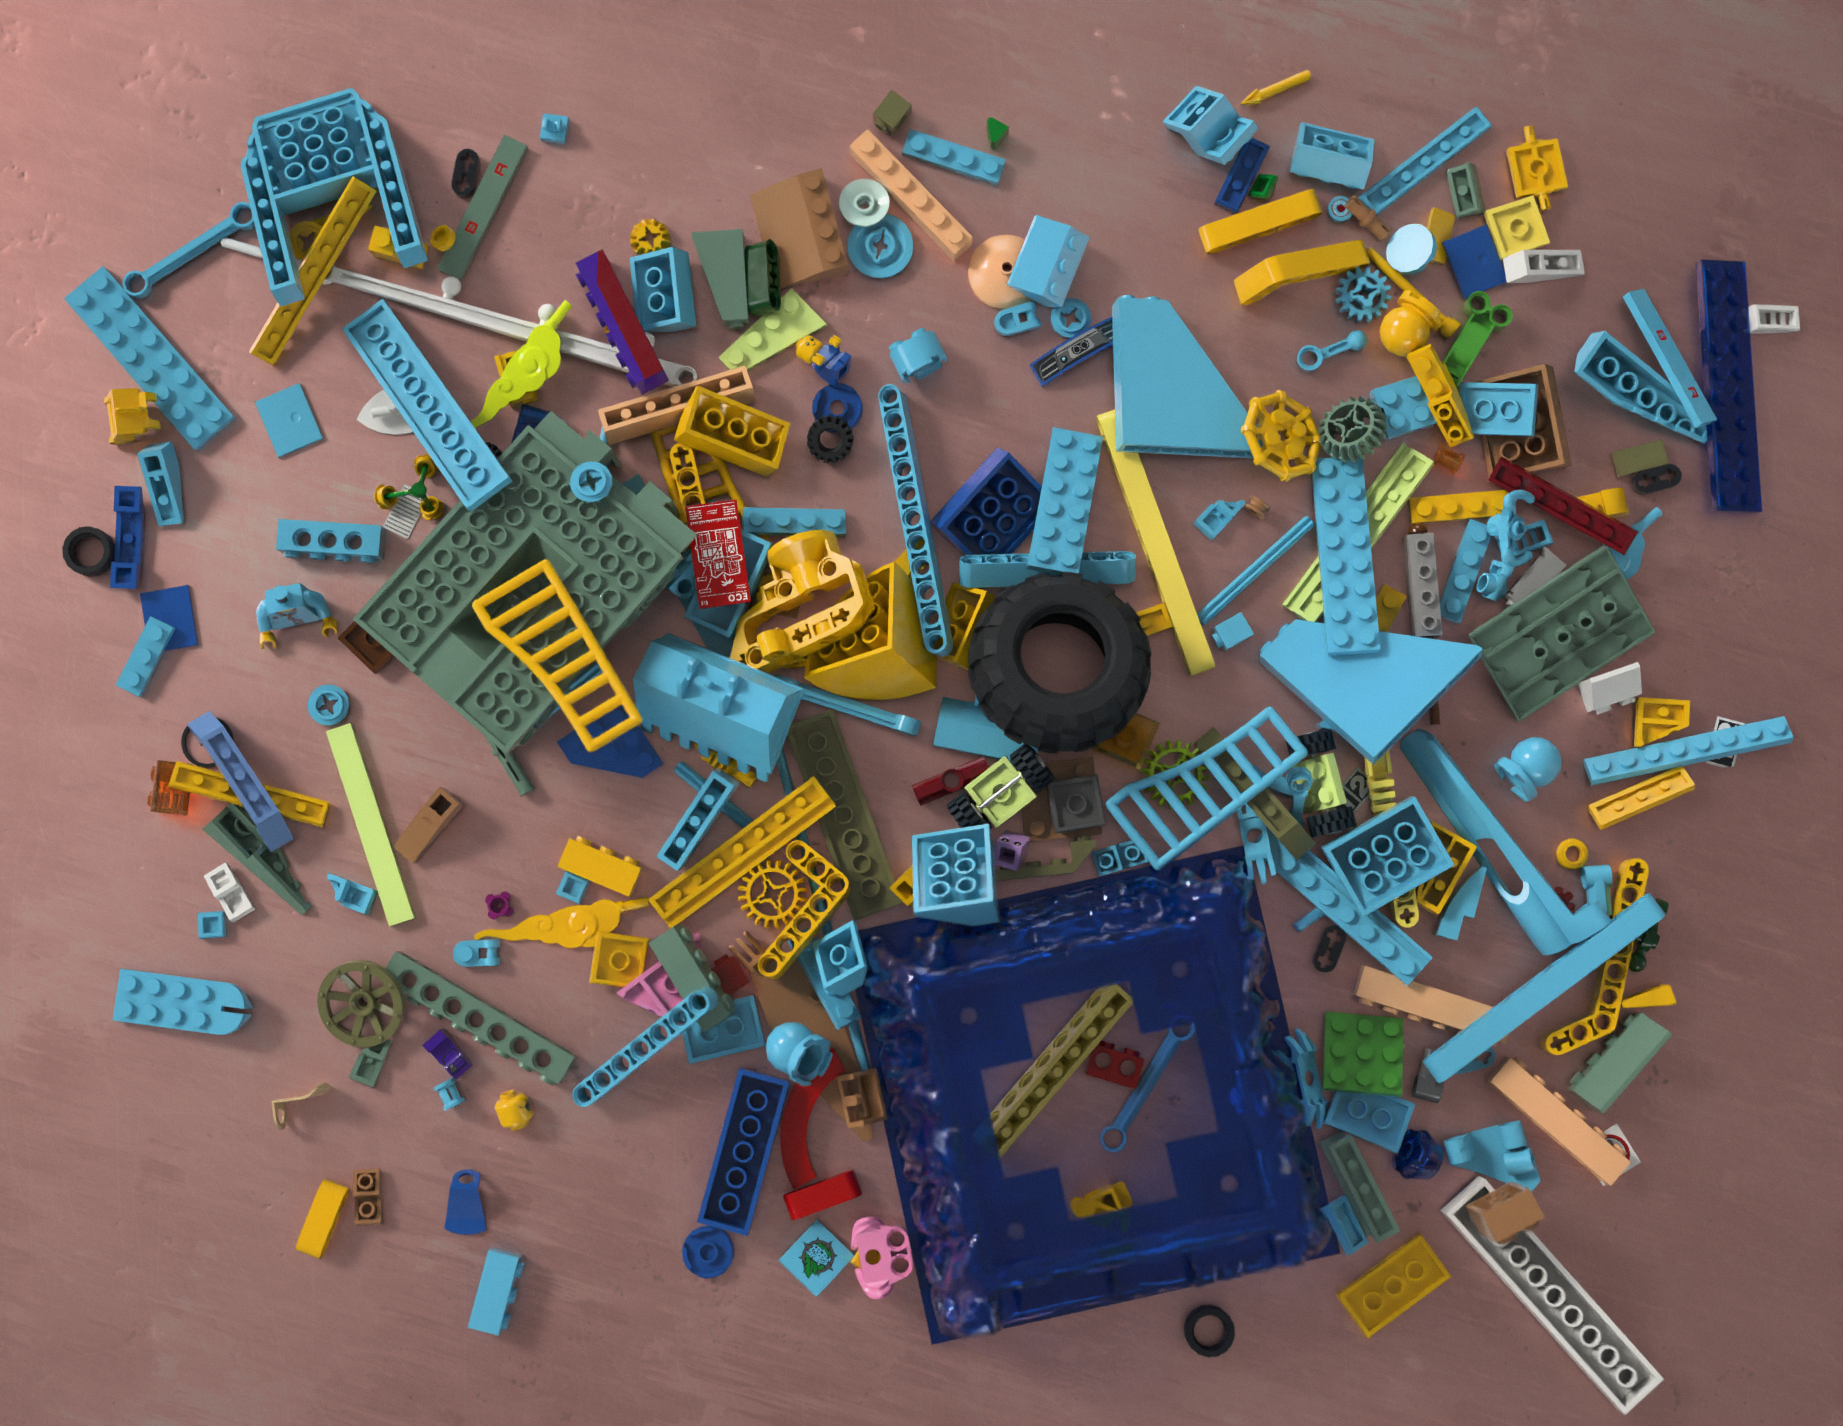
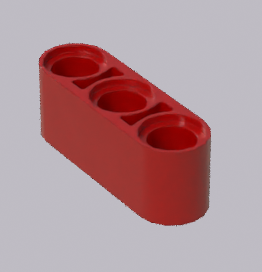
M849 1170L783 1195V1199L791 1221L859 1197L862 1195V1191L854 1170Z

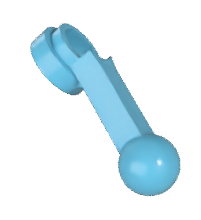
M1355 330L1348 335L1347 339L1322 349L1314 345L1304 346L1298 352L1297 363L1304 371H1315L1321 366L1322 361L1350 349L1355 351L1362 350L1367 344V336L1364 332ZM1305 353H1314L1317 357V362L1311 366L1304 364L1302 357Z
M1295 767L1286 775L1287 786L1293 791L1290 814L1304 828L1305 824L1302 818L1304 801L1308 795L1307 790H1309L1313 783V778L1309 769ZM1299 779H1304V780H1306V781H1305L1304 783H1302V784H1294V782H1295L1296 780H1299Z

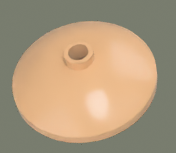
M998 235L984 241L973 253L968 270L969 282L975 295L986 305L1004 310L1032 301V299L1007 285L1025 239L1014 235ZM1008 264L1012 269L1006 272L1002 269L1003 265Z

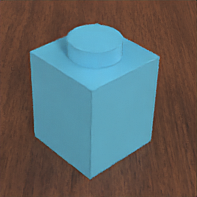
M1242 612L1215 626L1212 629L1214 634L1211 637L1217 648L1222 647L1225 652L1252 637L1254 633Z

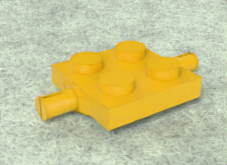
M1530 125V127L1526 126L1523 128L1526 142L1519 146L1508 147L1506 153L1516 199L1529 196L1538 197L1541 211H1547L1552 209L1549 194L1566 190L1568 184L1558 138L1551 140L1536 139L1534 125Z

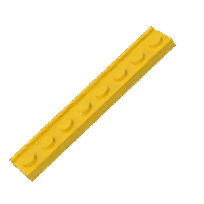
M812 776L648 899L662 919L665 920L669 928L676 926L749 872V869H753L837 805L817 778Z

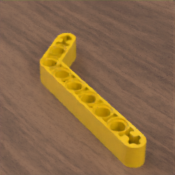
M1633 858L1624 860L1621 863L1612 899L1613 915H1609L1610 919L1644 896L1649 867L1644 860ZM1630 866L1638 869V873L1634 874L1630 871ZM1631 880V882H1636V884H1626V881ZM1627 888L1633 892L1631 902H1627L1624 899V891ZM1634 940L1622 948L1619 953L1614 954L1598 966L1588 1014L1547 1031L1542 1035L1540 1045L1544 1052L1562 1055L1615 1030ZM1611 964L1617 968V975L1614 978H1611L1607 973L1608 967ZM1608 989L1612 994V999L1606 1004L1602 999V994ZM1600 1015H1604L1607 1020V1024L1603 1029L1597 1026V1019ZM1579 1025L1583 1029V1036L1577 1040L1573 1036V1030ZM1553 1038H1566L1567 1040L1558 1042L1556 1044L1557 1048L1550 1047V1044L1553 1043Z

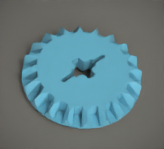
M886 214L879 223L873 226L859 227L854 225L847 243L849 258L855 268L861 271L863 275L882 279L890 276L893 277L898 272H902L912 256L913 239L910 230L904 222L890 214ZM884 233L883 241L887 249H882L878 259H876L877 248L873 245L879 243Z

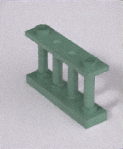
M1339 1131L1320 1141L1319 1144L1367 1237L1372 1235L1374 1241L1379 1243L1400 1232L1352 1135L1345 1136L1342 1131Z

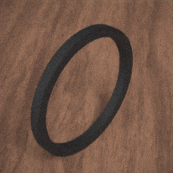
M217 718L234 741L230 727L223 720ZM186 726L181 738V746L186 758L191 763L200 767H215V763H200L190 756L186 747V738L190 729Z

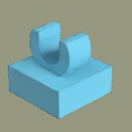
M543 113L540 140L566 144L569 125L568 116Z

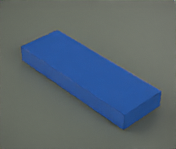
M1251 138L1250 141L1242 146L1215 200V205L1233 214L1238 213L1270 148L1269 145Z

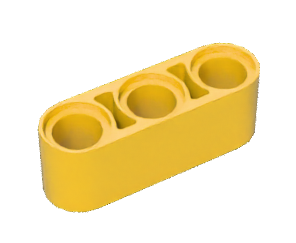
M323 1179L296 1243L295 1250L318 1259L323 1257L347 1199L348 1187L328 1179Z

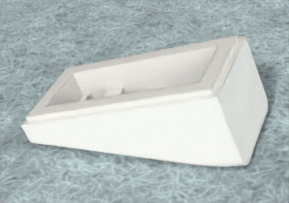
M1753 304L1743 310L1746 334L1800 331L1798 306ZM1776 313L1778 318V325H1776ZM1785 313H1788L1789 325H1786ZM1765 314H1767V324L1765 322Z

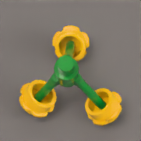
M429 454L418 455L414 459V469L420 477L418 482L413 484L410 489L396 491L392 486H385L384 484L377 486L374 493V501L381 509L386 510L395 505L398 497L412 495L415 498L422 499L420 512L425 520H436L443 514L444 503L434 496H426L425 478L432 477L435 471H438L437 465Z

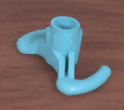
M1515 490L1505 495L1502 513L1490 517L1487 522L1488 534L1500 540L1502 562L1512 567L1526 564L1533 557L1531 551H1525L1518 557H1514L1513 554L1515 541L1521 539L1526 530L1524 520L1521 516L1516 515V501L1521 499L1529 504L1535 501V496L1525 490Z

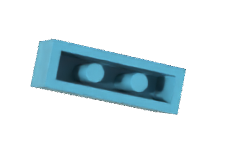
M494 1247L488 1250L468 1328L497 1336L502 1333L503 1329L507 1330L511 1319V1314H507L510 1303L514 1304L518 1289L514 1288L516 1278H521L525 1263L521 1262L523 1255Z

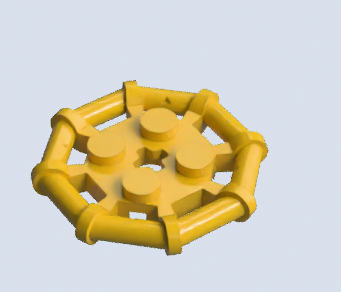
M1277 390L1273 394L1260 398L1253 397L1249 401V410L1244 426L1241 427V434L1245 436L1253 455V463L1256 466L1259 464L1279 476V479L1285 482L1306 473L1312 474L1316 470V461L1321 448L1319 442L1321 436L1318 435L1316 424L1311 415V408L1298 403L1287 396L1285 391ZM1273 404L1274 411L1268 413L1265 407ZM1284 407L1289 408L1298 415L1294 417L1290 413L1286 412L1284 410ZM1257 417L1260 419L1258 427L1255 425ZM1278 432H1281L1283 434L1285 440H1280L1281 436L1278 434ZM1260 439H1261L1262 444H1263L1262 447H1260V445H1259V443H1258V441H1259ZM1310 446L1308 455L1306 457L1302 454L1304 447ZM1294 460L1298 466L1289 467L1288 461Z

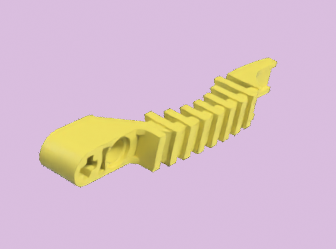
M1389 750L1374 765L1365 758V774L1367 776L1365 781L1369 789L1367 794L1368 799L1371 801L1369 806L1373 817L1396 805V802L1392 801V798L1396 797L1395 791L1390 789V786H1395L1394 779L1388 776V773H1392ZM1415 888L1389 902L1391 918L1395 924L1410 928L1418 922L1419 911ZM1404 909L1410 912V916L1406 917V921L1400 918V914L1404 913Z

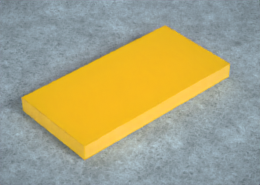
M1418 1233L1335 1295L1368 1339L1452 1276L1423 1236Z

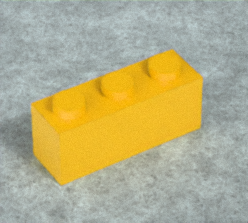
M577 836L576 840L569 838L557 867L632 897L643 871V868L638 866L640 861L625 856L624 860L614 856L616 851L601 846L600 850L590 846L592 841Z

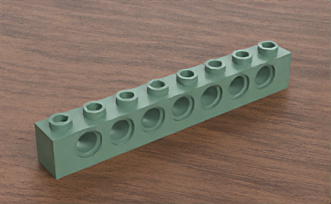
M395 951L386 966V969L399 982L403 993L408 995L406 1000L417 1006H420L422 1003L429 1007L428 1012L441 1020L444 1016L452 1021L451 1026L463 1033L465 1030L474 1034L473 1039L484 1046L488 1043L496 1047L495 1052L506 1059H509L510 1056L519 1061L517 1064L519 1067L528 1072H531L532 1069L541 1074L540 1079L552 1086L554 1083L561 1084L577 1058V1055L401 951ZM409 973H413L417 978V982L412 988L405 983V978ZM431 986H435L439 990V996L435 1001L430 1000L427 995V991ZM453 999H457L461 1003V1010L457 1014L452 1013L449 1008L450 1002ZM476 1012L481 1013L484 1018L483 1024L480 1027H476L472 1023V1016ZM498 1025L503 1026L506 1030V1036L503 1040H498L494 1036V1029ZM520 1038L525 1039L528 1043V1050L525 1053H520L516 1049V1043ZM541 1052H546L551 1057V1062L547 1067L542 1066L538 1061V1056Z

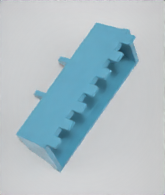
M666 633L665 636L651 641L633 678L635 702L643 718L641 722V729L651 734L653 732V725L660 727V737L669 742L672 740V733L679 735V745L688 750L691 748V742L698 743L699 754L709 758L711 749L715 750L718 754V762L726 766L730 764V757L737 760V770L748 774L749 767L753 766L756 768L757 778L764 782L768 781L769 773L772 774L805 690V688L670 633Z

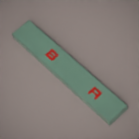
M506 135L503 136L455 232V242L445 252L437 267L438 271L462 281L528 149L526 144Z

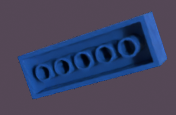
M743 1067L739 1068L697 1223L745 1236L749 1235L791 1080Z

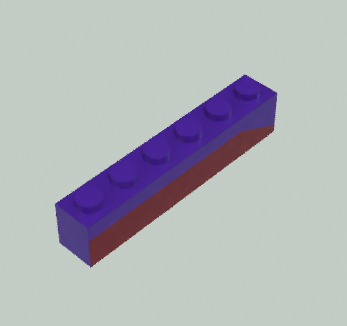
M603 249L576 262L580 271L576 276L582 288L587 286L589 292L586 293V297L592 308L597 306L599 312L595 315L602 328L607 326L609 330L605 335L612 348L617 346L619 353L615 355L621 367L627 366L630 372L626 374V377L631 387H638L643 395L668 382L669 379Z

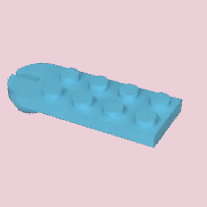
M120 969L113 1021L228 1035L239 1030L252 1014L228 1012L224 1010V1006L252 1009V1004L245 992L233 983Z

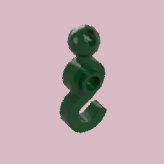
M1656 898V902L1667 914L1668 902ZM1658 922L1634 940V942H1637V949L1631 954L1629 964L1631 971L1640 972L1646 968L1647 958L1645 955L1650 949L1656 948L1660 939V935L1657 934Z

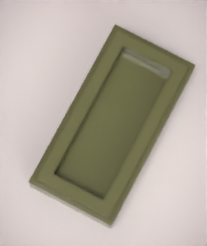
M1663 440L1611 453L1618 478L1669 464Z

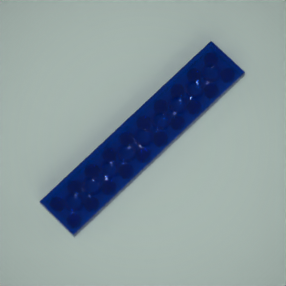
M1699 260L1696 262L1704 397L1717 418L1716 421L1706 425L1712 513L1762 512L1746 263L1745 261Z

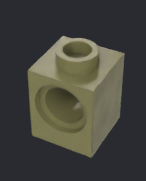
M891 89L873 113L874 125L881 132H889L894 136L912 113V104Z

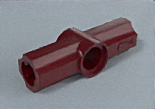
M984 756L913 784L912 788L919 805L922 806L964 789L965 786L989 767ZM947 775H956L959 779V785L955 788L946 786L944 780Z

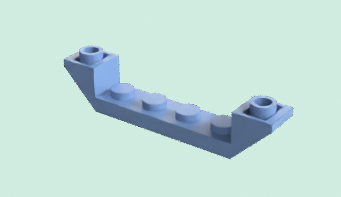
M208 711L189 722L187 726L200 746L205 747L257 827L258 834L269 851L273 852L293 840L294 838L280 811L220 721Z

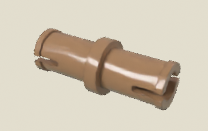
M1353 195L1344 205V208L1348 209L1359 220V224L1362 227L1366 226L1379 241H1382L1387 237L1388 232H1391L1392 229L1376 216L1377 212L1374 209L1370 210L1356 195Z

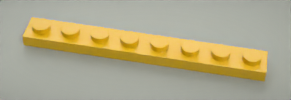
M352 176L298 268L305 299L281 307L277 303L249 351L251 354L274 366L377 190Z

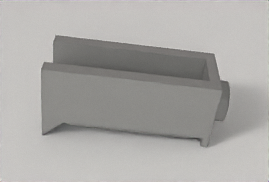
M1544 546L1539 550V557L1534 560L1507 592L1508 594L1502 597L1506 601L1505 605L1509 607L1537 590L1544 583L1559 575L1567 565Z

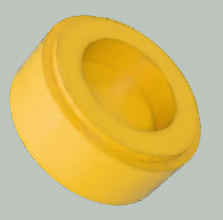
M440 225L432 232L430 243L438 251L445 252L453 246L456 234L447 225Z

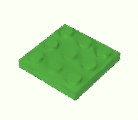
M1325 1012L1322 1090L1401 1097L1404 1018Z

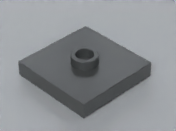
M1097 774L1053 781L1046 786L1055 834L1106 825Z

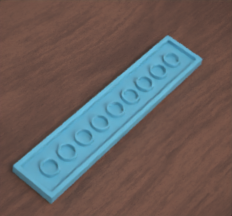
M381 299L342 328L469 512H472L512 482L507 472L384 299Z

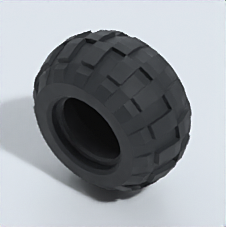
M1062 572V575L1047 576V573H1042L1025 578L1024 582L1015 586H1009L998 594L986 611L982 613L975 626L970 643L968 658L969 680L971 689L974 690L983 714L990 722H994L1004 732L1006 737L1018 744L1024 743L1038 748L1040 752L1057 754V752L1073 751L1077 753L1092 749L1095 745L1107 739H1112L1126 727L1138 712L1150 683L1151 647L1148 636L1139 623L1140 618L1128 602L1124 603L1115 595V590L1100 580L1096 584L1082 579V574ZM1050 623L1067 624L1084 631L1097 643L1104 655L1105 660L1101 673L1092 684L1077 692L1056 693L1042 688L1030 678L1022 662L1021 646L1026 632L1037 626Z

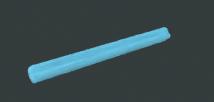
M1304 516L1197 613L1200 624H1207L1315 525L1308 516Z

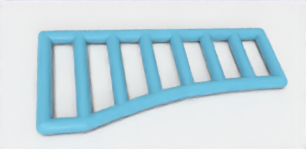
M1269 706L1248 723L1202 754L1176 767L1127 784L1109 798L1105 806L1153 868L1160 871L1305 758L1308 751L1275 709ZM1268 719L1295 751L1284 761L1280 759L1257 730ZM1247 735L1274 767L1263 777L1260 776L1236 746V743ZM1226 750L1253 782V785L1242 794L1213 759ZM1205 764L1233 801L1220 810L1190 772L1191 770ZM1181 776L1213 817L1200 826L1165 781ZM1155 785L1192 833L1179 842L1139 790ZM1130 796L1171 847V850L1159 858L1119 808L1118 805Z

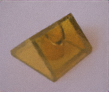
M1136 713L1119 734L1112 739H1107L1095 745L1093 750L1141 770L1160 723Z

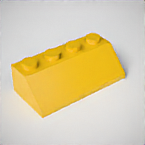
M697 385L680 417L674 441L768 477L778 470L790 423Z

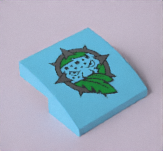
M816 1219L778 1261L817 1297L854 1257V1254Z

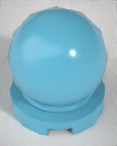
M1530 737L1516 745L1511 752L1510 760L1506 757H1501L1494 764V768L1501 780L1506 777L1514 786L1510 790L1521 800L1527 802L1537 796L1535 787H1545L1555 780L1561 772L1562 761L1560 751L1550 740L1542 737Z
M787 1022L776 1026L767 1038L766 1052L769 1062L775 1069L788 1074L790 1079L801 1086L811 1085L810 1080L814 1079L817 1075L822 1077L828 1069L833 1055L829 1051L831 1042L819 1034H814L808 1027L798 1022Z

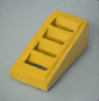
M1660 984L1622 998L1620 1008L1670 1006L1677 1004L1671 986Z

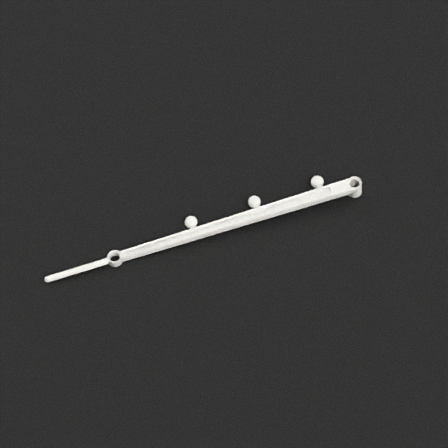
M226 237L221 240L222 247L263 259L260 247ZM295 258L297 268H299L303 260ZM334 264L331 268V274L322 283L325 285L333 282L525 342H527L532 330L537 326L544 325L557 310L551 304L542 305L538 310L540 323L535 324L457 302L452 299L453 296L458 295L461 291V282L459 279L450 276L442 282L443 297L337 268ZM556 330L561 340V353L630 373L627 366L621 367L615 355L619 353L616 346L612 348L611 345ZM645 331L653 347L655 338L650 332ZM659 359L669 379L668 382L664 383L665 385L671 387L682 385L680 381L685 376L693 377V381L698 380L696 371L692 367Z

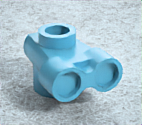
M1493 559L1489 568L1490 573H1483L1479 577L1476 585L1477 591L1482 593L1483 597L1498 602L1500 597H1504L1508 591L1507 581L1509 577L1511 578L1515 567Z

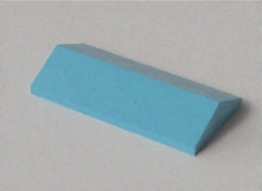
M947 697L942 698L933 743L934 747L1000 760L1005 755L1010 759V755L1024 744H1018L1006 737L1004 732L994 722H990L979 706L974 707V703Z

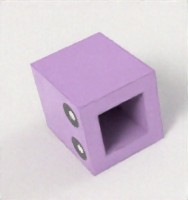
M1005 830L997 840L995 848L996 865L1017 871L1026 859L1030 837Z

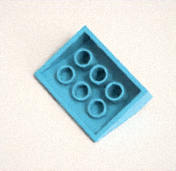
M1414 796L1406 798L1321 846L1333 870L1362 917L1454 866L1453 861Z
M989 824L912 835L914 915L916 917L970 926L999 922L995 846Z

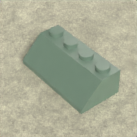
M1629 1013L1621 1021L1622 1027L1619 1031L1611 1033L1603 1042L1605 1047L1599 1053L1595 1052L1589 1057L1586 1062L1588 1066L1584 1071H1578L1570 1079L1569 1083L1571 1085L1567 1090L1589 1110L1604 1114L1669 1040L1672 1034L1643 1013Z

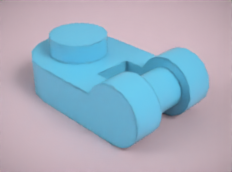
M1028 302L1004 309L996 315L994 320V327L1002 336H1012L1025 331L1036 330L1042 327L1040 319L1035 314L1037 310L1035 302ZM1025 314L1027 321L1021 323L1018 315Z
M499 939L462 941L453 949V958L457 964L464 967L500 965V958H497V947H500ZM480 948H487V958H480Z

